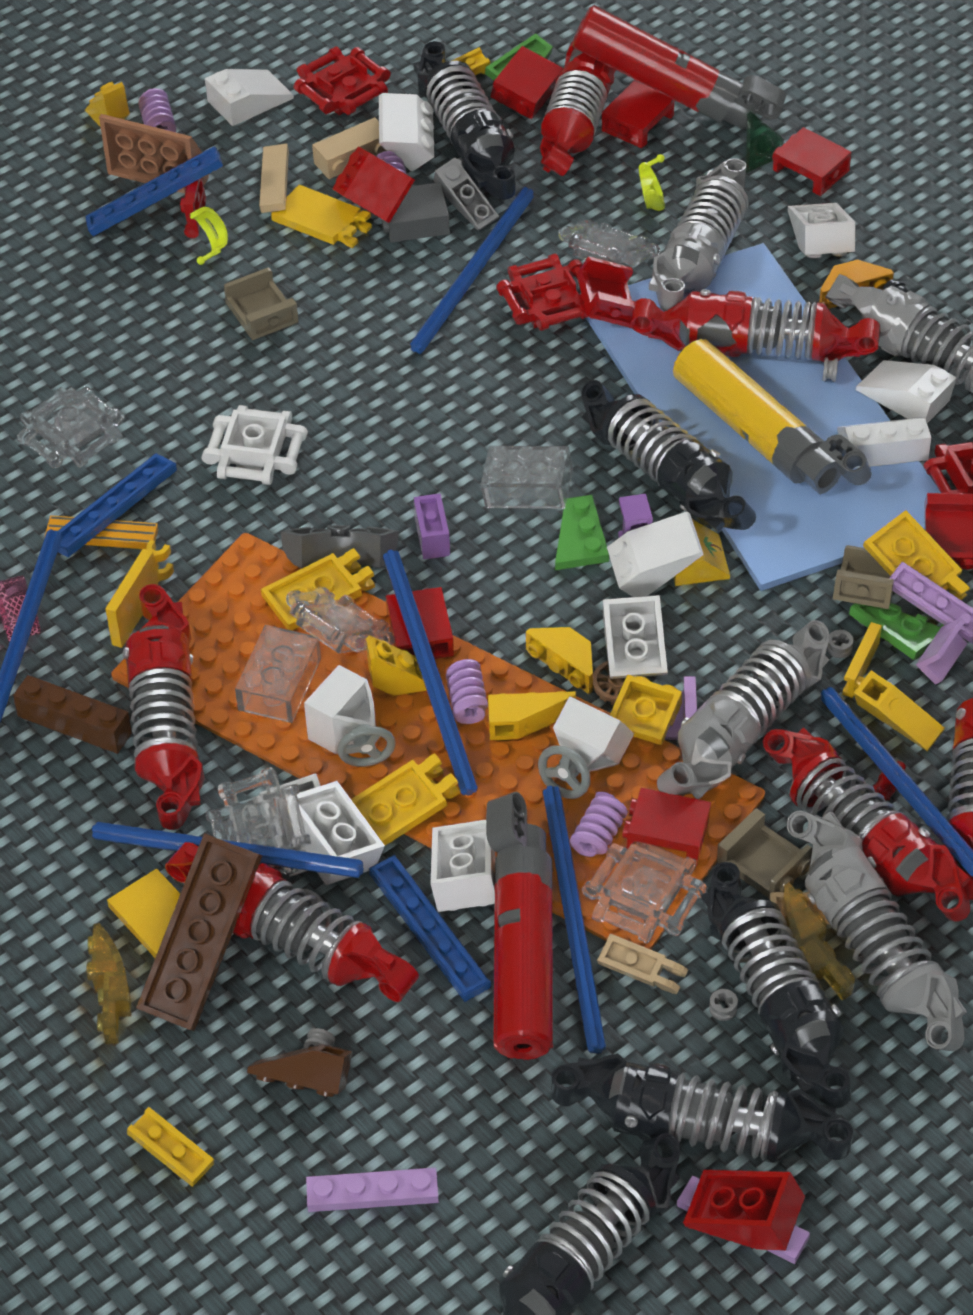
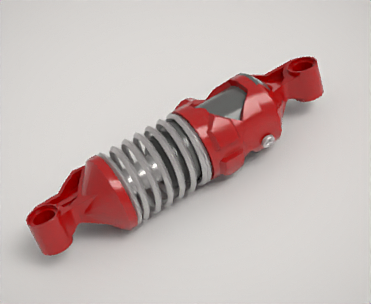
M572 42L566 53L565 67L556 78L554 92L551 95L547 111L541 123L543 138L540 151L543 156L541 164L544 165L543 170L548 173L552 170L560 176H564L573 163L574 157L569 153L582 152L591 145L610 91V86L614 83V73L616 71L612 67L573 48Z
M706 289L700 292L692 291L686 298L667 311H662L651 299L641 298L634 303L631 318V327L634 331L648 336V338L660 339L677 351L684 349L693 341L707 339L728 357H739L741 354L747 353L751 354L753 350H756V353L759 355L762 352V348H766V354L769 356L775 346L776 355L779 357L782 353L783 341L786 339L785 355L787 358L791 356L794 340H796L795 356L797 359L800 358L803 342L805 341V357L807 360L812 358V360L824 363L825 357H828L830 361L838 358L839 361L848 356L860 357V355L873 353L878 349L880 324L874 319L864 318L856 325L847 328L830 312L823 302H817V304L814 302L811 306V303L808 301L804 306L802 316L801 302L797 301L795 303L792 315V303L788 300L784 305L782 314V302L780 299L772 306L770 298L763 303L760 297L753 298V296H747L742 291H729L725 295L711 293L710 290Z

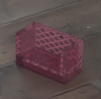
M23 575L0 581V618L8 642L11 640L27 592V584ZM37 615L30 636L41 633Z

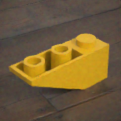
M872 670L854 691L858 706L927 752L945 730V727L896 686Z
M576 691L488 695L490 740L520 739L555 723L569 696L576 699Z

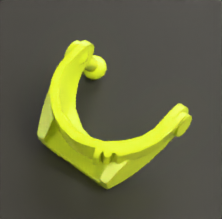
M662 154L657 155L655 159L647 163L642 162L639 165L640 182L647 210L661 211L665 209L660 183L650 167L665 160Z
M201 207L190 213V218L195 219L205 231L212 249L210 253L197 258L199 265H203L206 260L221 252L220 249L224 248L228 241L224 222L209 207Z

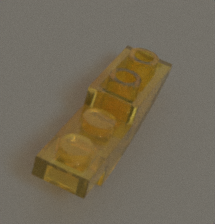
M788 882L784 885L782 895L783 917L787 922V927L791 929L793 938L796 939L800 946L799 950L803 952L806 958L805 961L809 963L812 973L815 974L817 980L819 981L824 977L843 1001L853 994L854 975L847 966H841L836 960L833 948L827 942L823 943L827 929L823 917L818 912L814 913L807 905L808 901L800 889L795 890Z
M98 923L93 924V936H88V954L92 955V962H87V980H93L95 992H98L99 1006H103V1013L97 1014L98 1032H103L106 1044H118L119 1017L132 1016L131 998L125 968L119 951L110 935Z

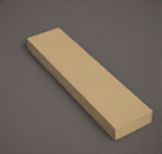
M287 144L263 147L259 205L261 213L286 210L289 159Z

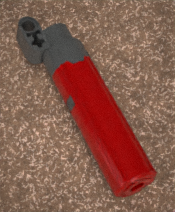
M596 5L588 9L572 41L573 48L696 112H700L719 123L725 120L742 130L748 125L754 112L767 119L778 118L785 102V92L766 80L750 75L742 83Z
M513 792L489 801L486 809L487 840L492 850L498 852L495 862L493 1043L496 1051L508 1058L530 1060L547 1054L553 1048L552 858L546 852L545 831L536 825L527 824L525 800L520 793Z

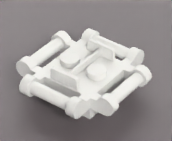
M239 405L237 410H233L232 416L218 415L215 417L213 422L214 430L209 445L204 449L201 458L203 462L210 465L219 462L217 467L218 479L232 477L262 481V484L271 485L275 469L281 470L288 475L295 473L297 468L296 459L302 442L306 440L308 431L304 426L291 424V411L277 413L248 409V406ZM226 431L225 436H224V439H223V442H222V445H221V449H219V446H220V443H221L223 434H224V432ZM285 437H291L292 440L286 457H280ZM230 464H236V467H231Z

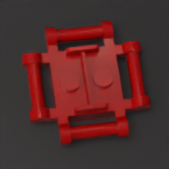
M335 46L329 49L327 54L313 62L298 66L297 73L300 78L296 80L293 88L299 94L306 95L316 103L325 114L334 111L339 116L343 113L350 115L359 106L382 93H388L385 82L390 78L391 72L386 67H380L368 58L359 47H355L350 55L344 56L341 50ZM331 62H335V63H333L332 65H330V66H328V67L322 69L321 71H319V72L313 74V72H315L316 70H318V69H320V68L326 66L327 64H329V63H331ZM367 69L374 73V75L370 76L367 73Z
M557 253L548 255L546 259L522 266L512 265L508 267V275L511 282L502 280L496 285L499 295L505 298L513 312L512 317L516 324L521 325L531 322L534 328L538 327L540 331L549 329V326L579 317L581 319L588 318L582 294L577 292L576 283L572 278L576 277L578 280L577 273L583 265L578 259L572 260L567 266L562 267ZM551 268L550 271H546V272L539 273V274L532 275V276L525 277V278H522V277H521V276H524V275H528V274H531V273H535V272H538V271H542V270Z
M973 442L948 446L945 443L937 444L935 446L936 458L927 460L923 467L926 473L932 476L940 493L973 494ZM941 470H947L957 490H951Z

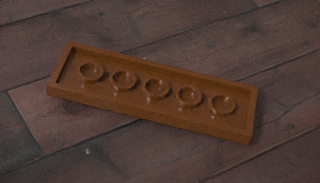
M204 833L136 1006L137 1009L188 1030L195 1031L262 855Z

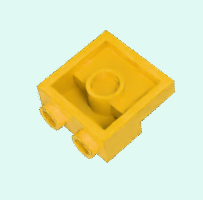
M627 674L610 716L625 724L634 733L633 737L662 745L670 726H673L682 705V691L671 685L653 683L642 676L634 677Z

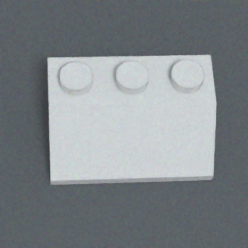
M382 93L379 95V144L387 151L394 152L403 160L404 166L413 172L434 158L433 108L428 101H423L415 94Z
M925 418L848 425L837 428L838 435L844 436L864 453L870 467L929 459L931 435Z

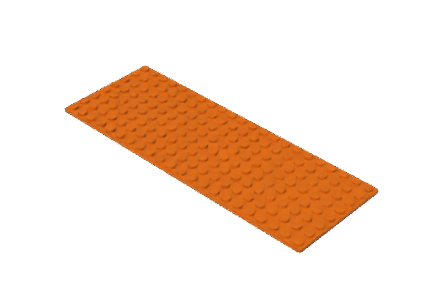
M243 533L178 601L182 602L183 615L189 622L192 638L189 643V652L193 655L191 691L193 693L192 702L194 704L195 724L299 779L316 773L321 786L338 781L350 799L411 760H414L419 765L434 753L441 760L442 764L440 767L444 773L432 780L437 784L450 773L455 777L427 691L393 696L372 685L368 667L366 638L370 635L394 646L387 616L386 601L362 590V596L289 632L262 597L261 589L301 568L295 566L287 558L283 550L248 533ZM454 635V656L435 659L450 707L451 700L447 686L446 671L452 664L464 659H472L480 663V672H482L483 676L482 681L485 686L487 702L488 695L501 693L567 692ZM123 659L111 672L114 681L128 688L126 659ZM338 665L368 680L374 702L376 726L390 731L395 738L396 746L393 753L386 760L378 764L366 767L349 765L342 761L338 754H334L308 740L304 702ZM576 696L577 700L610 715L609 712ZM489 707L485 710L486 715L484 719L477 723L462 724L455 720L477 785V791L470 796L460 793L453 798L446 799V807L404 834L432 849V828L486 820V809L489 801L513 792L520 793L527 806V824L536 825L546 833V852L552 858V913L565 919L543 797V790L547 789V786L541 779L538 770V760L541 753L550 746H560L553 729L555 723L520 739L490 740ZM379 737L375 743L376 748L380 752L387 745V741L383 737ZM632 737L618 765L590 771V786L584 795L575 799L562 797L569 842L572 834L575 833L576 827L585 815L587 808L590 807L592 799L595 798L596 792H606L613 795L628 810L626 818H623V823L618 827V832L613 836L612 843L607 846L608 849L605 854H595L593 857H586L576 852L570 844L585 930L607 941L610 934H613L652 950L716 864L718 844L760 805L765 798L764 789L731 773L729 778L717 787L708 790L699 798V800L711 802L709 823L697 866L685 864L687 852L636 841L633 851L626 850L627 839L622 838L625 821L632 820V816H629L632 798L638 799L640 788L659 791L657 787L658 777L675 763L683 762L680 747L664 740L663 744L659 745ZM360 752L349 754L350 756L356 758L371 757L368 754H362ZM562 755L550 756L547 761V767H556ZM581 773L576 777L580 783L582 780ZM558 777L552 778L562 788L573 790L566 781ZM692 794L684 795V797L696 799Z

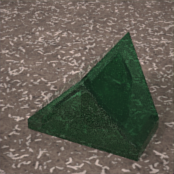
M751 111L747 114L746 173L772 162L774 151L784 144V139Z

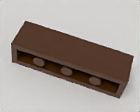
M30 675L26 676L13 694L18 717L116 754L120 752L132 734L128 711Z

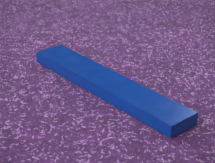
M214 146L86 215L88 231L92 236H95L221 168L223 164L219 151Z
M155 453L58 530L62 537L58 552L69 558L176 472V463Z
M395 855L369 868V874L464 1002L491 988L490 980Z

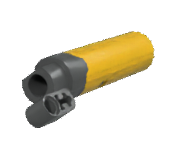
M707 339L691 342L677 356V360L674 362L673 376L743 439H746L751 446L793 483L806 482L821 495L829 491L838 482L841 475L854 485L865 484L871 478L872 472L866 456L842 435L830 436L826 441L821 439Z

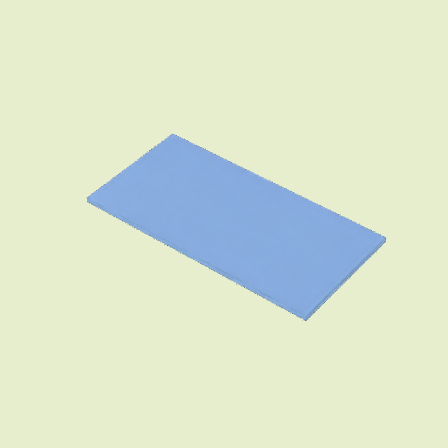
M764 243L724 255L716 271V276L710 285L705 288L710 290L711 293L725 295L729 291H742L747 296H753V298L760 297L763 303L770 298L772 306L780 299L782 302V314L784 305L788 300L792 303V315L797 301L801 302L802 316L806 304ZM652 278L628 285L632 301L647 298L654 301L656 306L660 308L656 291L649 290V283ZM684 293V298H686L690 293ZM589 317L586 318L633 393L647 398L657 409L663 411L672 421L686 430L688 434L695 437L696 440L700 441L710 450L713 449L719 452V457L730 465L733 472L730 497H742L755 511L756 520L746 530H735L725 527L721 530L760 591L842 564L846 545L864 548V541L905 510L924 529V501L927 493H940L930 475L926 473L920 461L870 467L872 472L871 478L862 485H854L841 475L838 482L829 491L820 495L806 482L793 483L751 446L746 439H743L673 376L674 362L682 350L677 351L664 341L648 338V336L642 335L632 328ZM786 339L783 341L782 353L779 357L776 355V346L772 349L769 356L766 354V348H762V352L759 355L756 353V350H753L751 354L747 353L741 354L739 357H728L824 441L830 436L838 435L837 428L840 426L890 421L876 401L856 391V386L862 380L845 357L838 361L836 382H832L831 379L822 381L824 363L812 360V358L807 360L805 357V341L803 342L801 357L798 359L795 356L796 340L793 341L791 356L787 358L785 355Z

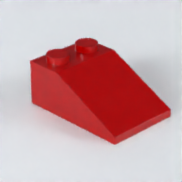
M358 146L355 152L350 155L349 162L343 172L337 177L333 190L387 223H390L415 179Z
M703 1170L683 1224L687 1228L750 1248L786 1251L805 1195L791 1172Z

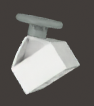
M338 665L304 702L308 740L334 754H338L345 763L357 767L372 766L386 760L393 753L396 746L393 734L382 727L376 726L374 702L367 679ZM379 737H383L387 741L386 748L382 752L375 746ZM360 752L362 754H368L371 757L356 758L350 756L349 754Z
M569 696L553 727L560 746L556 745L546 748L539 757L538 770L541 779L546 786H558L561 791V797L568 799L579 798L587 792L590 786V771L618 765L634 733L620 720ZM562 755L556 767H547V761L550 756ZM580 773L582 778L581 783L576 779V777ZM558 777L566 781L573 790L562 788L552 778Z

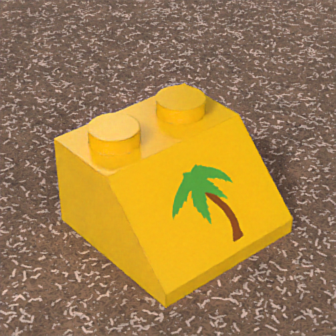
M693 520L704 555L673 577L675 586L730 579L719 534Z

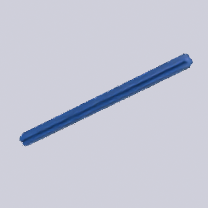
M523 187L411 341L410 345L413 352L421 354L426 349L534 198V191L532 189Z
M50 529L46 533L0 669V723L62 540L59 531Z
M391 549L383 554V560L455 777L458 781L460 793L470 796L477 791V785L398 551Z
M828 687L826 690L823 689L821 691L822 702L964 869L973 877V850L837 691L833 687Z
M550 785L547 786V789L543 790V797L587 1049L590 1053L600 1054L606 1049L561 791L558 786L553 787Z
M97 822L92 826V837L97 840L177 851L185 842L193 843L199 847L202 840L200 836ZM223 840L262 855L260 864L265 863L273 866L354 878L360 877L364 871L363 861L358 859Z

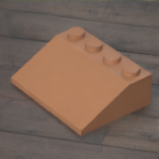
M104 114L99 116L107 172L110 175L147 183L202 153L192 136ZM209 174L202 177L204 185L209 179ZM182 188L177 192L185 193V190Z

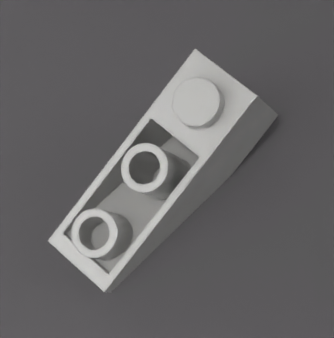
M456 157L435 170L434 182H440L443 194L448 201L478 231L499 218L497 212Z

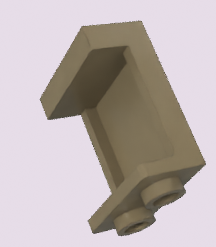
M269 267L224 284L226 304L252 340L299 323L297 303L293 298L286 299L274 283L272 271Z
M846 545L841 569H838L836 573L833 599L889 609L893 596L894 579H890L891 576L865 548Z
M755 808L718 844L717 863L731 862L739 868L740 878L770 899V893L788 892L793 886L794 880L800 874L805 875L809 871L813 848L807 844L801 850L764 825L765 814Z

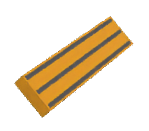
M50 515L45 536L48 530L58 531L75 517ZM115 520L85 545L147 550L146 546L149 540L156 542L159 530L158 523Z

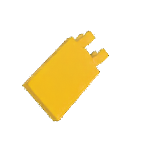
M300 184L286 197V210L271 212L272 221L332 245L340 241L350 248H353L358 243V239L353 237L357 229L367 234L372 228V224L366 222L371 217L370 212L361 211L359 207Z
M907 510L864 541L863 547L890 576L900 563L904 562L946 591L949 590V593L958 599L963 600L967 596L966 592L969 591L970 587L958 577L961 575L962 569Z
M149 540L146 546L147 550L142 549L106 606L105 610L113 646L120 648L124 646L143 615L139 598L141 589L149 584L158 585L159 581L166 580L173 574L174 568L171 563H167L163 569H158V562H163L170 556V545L165 544L161 550L155 551V541Z
M353 548L339 558L332 553L262 588L261 595L287 630L291 632L362 596V590L368 591L375 588V583L371 579L374 577V572L369 566L361 569V565L357 562L360 559V555Z
M435 753L419 765L414 760H411L351 799L385 846L446 807V799L460 794V790L456 786L458 781L452 773L444 777L437 784L432 780L444 773L440 767L442 762Z
M157 868L107 899L108 907L151 955L156 958L180 896L176 888Z

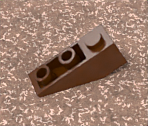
M324 1044L257 1060L248 1066L247 1073L256 1075V1079L263 1082L283 1081L286 1082V1086L289 1088L304 1089L308 1087L316 1089V1093L319 1095L333 1097L346 1088L352 1051Z

